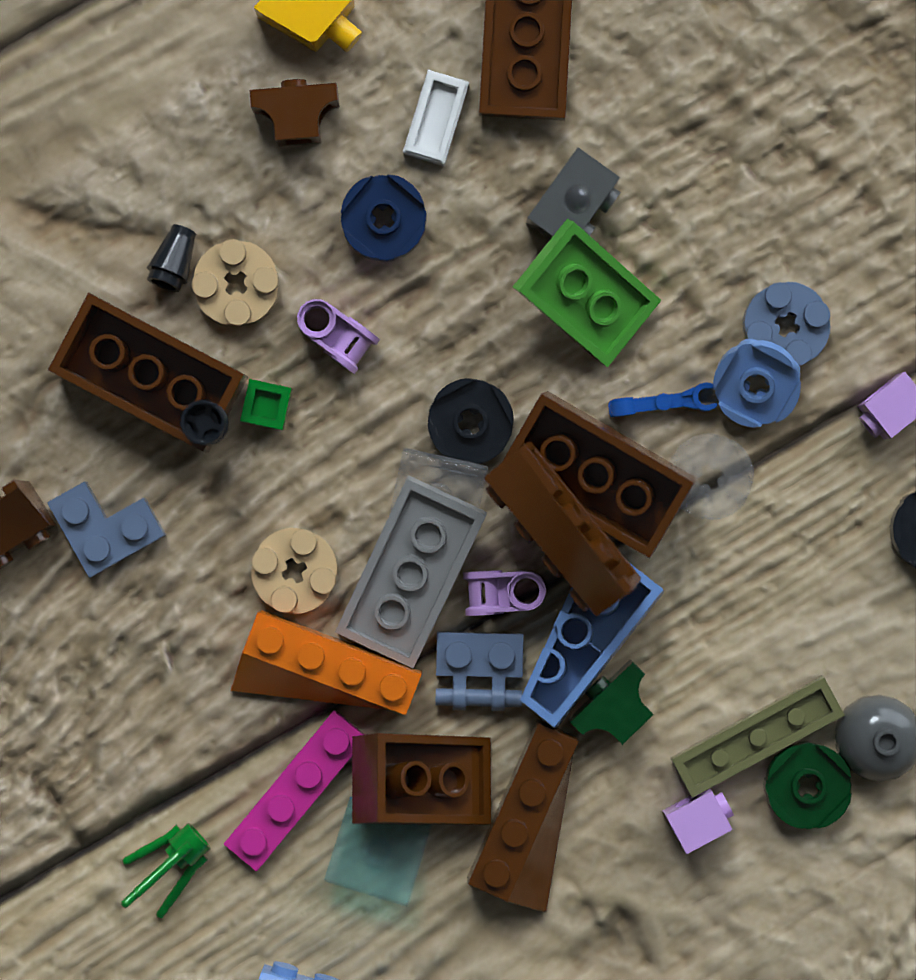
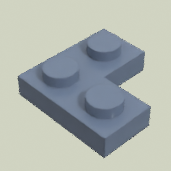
M84 481L47 502L89 578L166 536L146 498L138 500L107 518L88 482Z

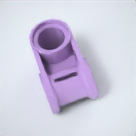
M312 299L305 302L297 314V322L301 332L324 349L328 356L353 374L358 370L356 364L371 344L377 345L380 341L376 335L351 317L345 316L322 299ZM314 308L325 310L330 317L328 326L319 332L308 329L304 323L307 312ZM356 337H358V341L355 343V345L352 347L349 353L345 354V351L353 342V340Z
M502 570L463 572V579L468 581L469 607L465 609V616L529 611L541 605L546 596L545 581L539 574L533 571L502 572ZM530 578L538 584L539 596L533 602H522L516 597L514 589L520 579ZM482 583L485 584L486 603L482 601Z

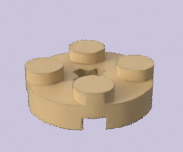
M230 239L211 247L200 258L195 268L192 288L198 305L212 320L224 326L241 327L255 324L271 312L278 299L279 277L276 265L263 249L250 242ZM240 273L245 274L247 277L243 283L247 287L246 292L241 294L239 291H235L232 295L226 292L229 286L226 281L228 275L237 276Z
M285 528L274 532L261 543L252 558L251 576L255 590L266 604L279 612L294 614L309 612L323 604L336 585L338 562L332 547L323 537L307 529ZM291 558L296 563L304 562L306 564L307 570L302 572L303 580L300 583H296L293 578L285 579L283 571L288 568L286 561Z

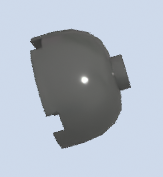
M869 695L860 697L843 711L845 716L839 718L836 724L837 754L843 758L851 771L863 779L882 782L897 779L913 768L916 763V716L910 707L894 697Z

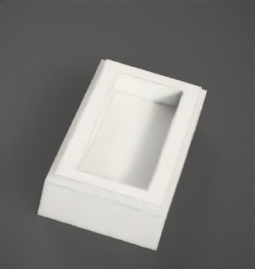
M427 71L403 154L441 166L445 165L469 82L435 71Z

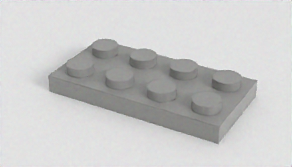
M408 475L335 633L414 669L487 512Z

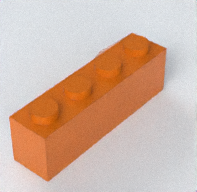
M261 610L256 615L244 646L230 691L393 710L406 715L422 671L415 668L412 669L397 661Z

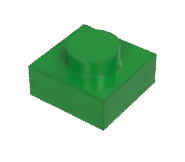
M249 379L240 421L284 431L293 389Z

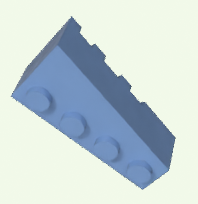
M633 565L632 567L641 576L637 586L597 617L590 609L584 612L575 603L570 593L558 614L551 634L520 698V701L554 728L561 724L664 593V589Z

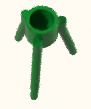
M187 823L182 829L176 824L165 835L123 858V864L129 865L169 843L171 844L165 849L169 858L122 900V907H129L176 864L181 869L189 864L156 913V916L160 919L166 915L196 871L208 861L205 854L211 847L190 823Z

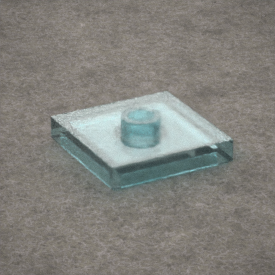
M350 796L324 881L407 907L432 825L352 824V797Z

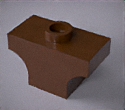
M290 79L282 81L281 87L249 90L250 103L254 115L265 116L274 123L275 140L278 147L321 143L320 125L323 117L332 109L340 108L339 92L336 83L307 85V81L304 79Z

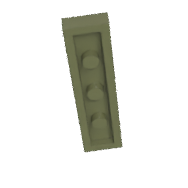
M821 676L670 759L690 796L693 798L845 716L826 679Z

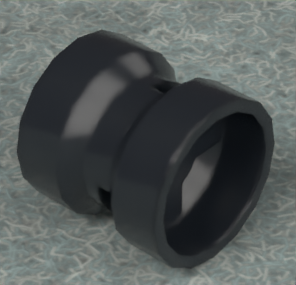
M199 400L192 402L185 408L181 416V427L185 436L192 442L211 446L218 444L225 438L229 430V419L222 407L211 401Z

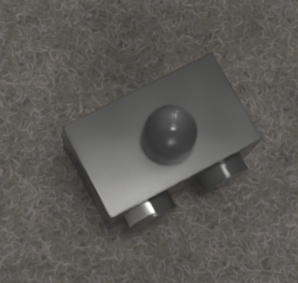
M578 147L527 217L526 224L550 240L566 219H569L591 236L596 227L589 222L599 209L607 213L621 193L615 188L620 177Z

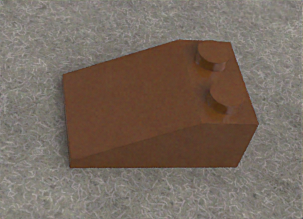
M392 733L352 736V824H491V737Z

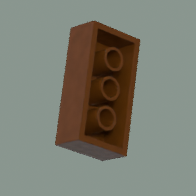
M89 292L48 368V371L206 453H209L213 445L196 444L189 440L182 431L181 416L185 408L192 402L207 400L222 407L228 416L248 379V376Z
M549 391L541 393L503 461L506 460L520 447L531 441L602 530L648 558H651L697 480L695 476Z

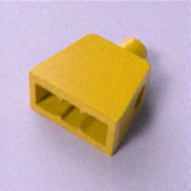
M260 0L254 6L257 17L263 22L315 52L322 47L328 38L345 52H348L363 34L361 30L346 18L355 7L354 0Z

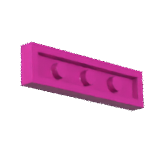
M334 709L228 837L224 845L257 872L352 757V736L365 734Z

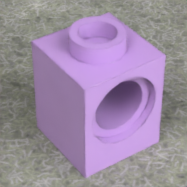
M906 372L896 374L857 406L863 413L859 417L861 423L873 437L876 438L878 435H881L884 440L893 438L916 419V384Z
M708 789L693 798L689 796L662 810L686 854L733 830L727 819L734 816L722 792L714 795L712 790Z

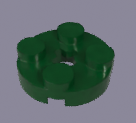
M808 741L799 742L781 750L770 762L763 782L767 801L773 812L788 825L801 829H819L833 824L847 810L852 795L850 769L843 758L825 745ZM813 774L816 775L818 780L815 786L819 790L817 794L812 796L809 793H805L803 796H800L798 790L801 785L798 780L803 775L807 778H810Z

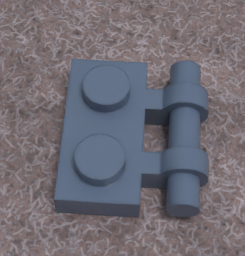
M437 632L436 676H453V689L436 688L435 706H453V710L466 711V706L491 707V711H505V707L522 708V701H520L522 690H505V677L523 678L524 634ZM466 676L492 677V690L466 689Z

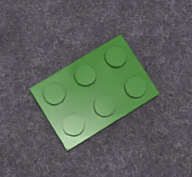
M566 219L513 285V288L607 368L662 301L582 228L569 219Z

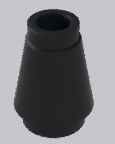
M177 224L172 225L170 232H168L147 266V269L150 271L147 280L150 283L172 292H179L182 284H187L196 233L193 230Z

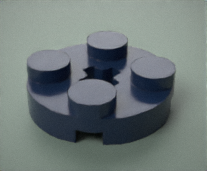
M387 174V176L378 175L363 178L352 186L343 200L341 224L345 238L350 246L365 258L391 262L404 257L417 247L425 233L427 214L422 196L410 182L402 177ZM388 207L393 209L394 213L391 218L395 222L394 225L390 228L385 225L380 229L374 226L376 217L372 214L373 211L377 208L381 211L386 210Z

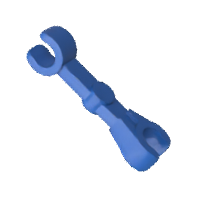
M705 382L682 393H662L657 396L635 399L633 397L613 399L609 401L608 408L611 417L635 415L638 412L665 411L679 407L705 412L716 408L718 404L704 405L699 401L698 394L702 389H714L712 383Z

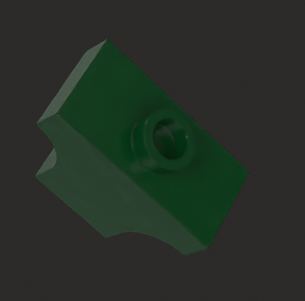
M629 660L609 680L603 675L585 692L589 699L569 718L570 723L582 735L593 729L606 730L623 745L654 715L643 704L639 696V684L645 673L632 660Z

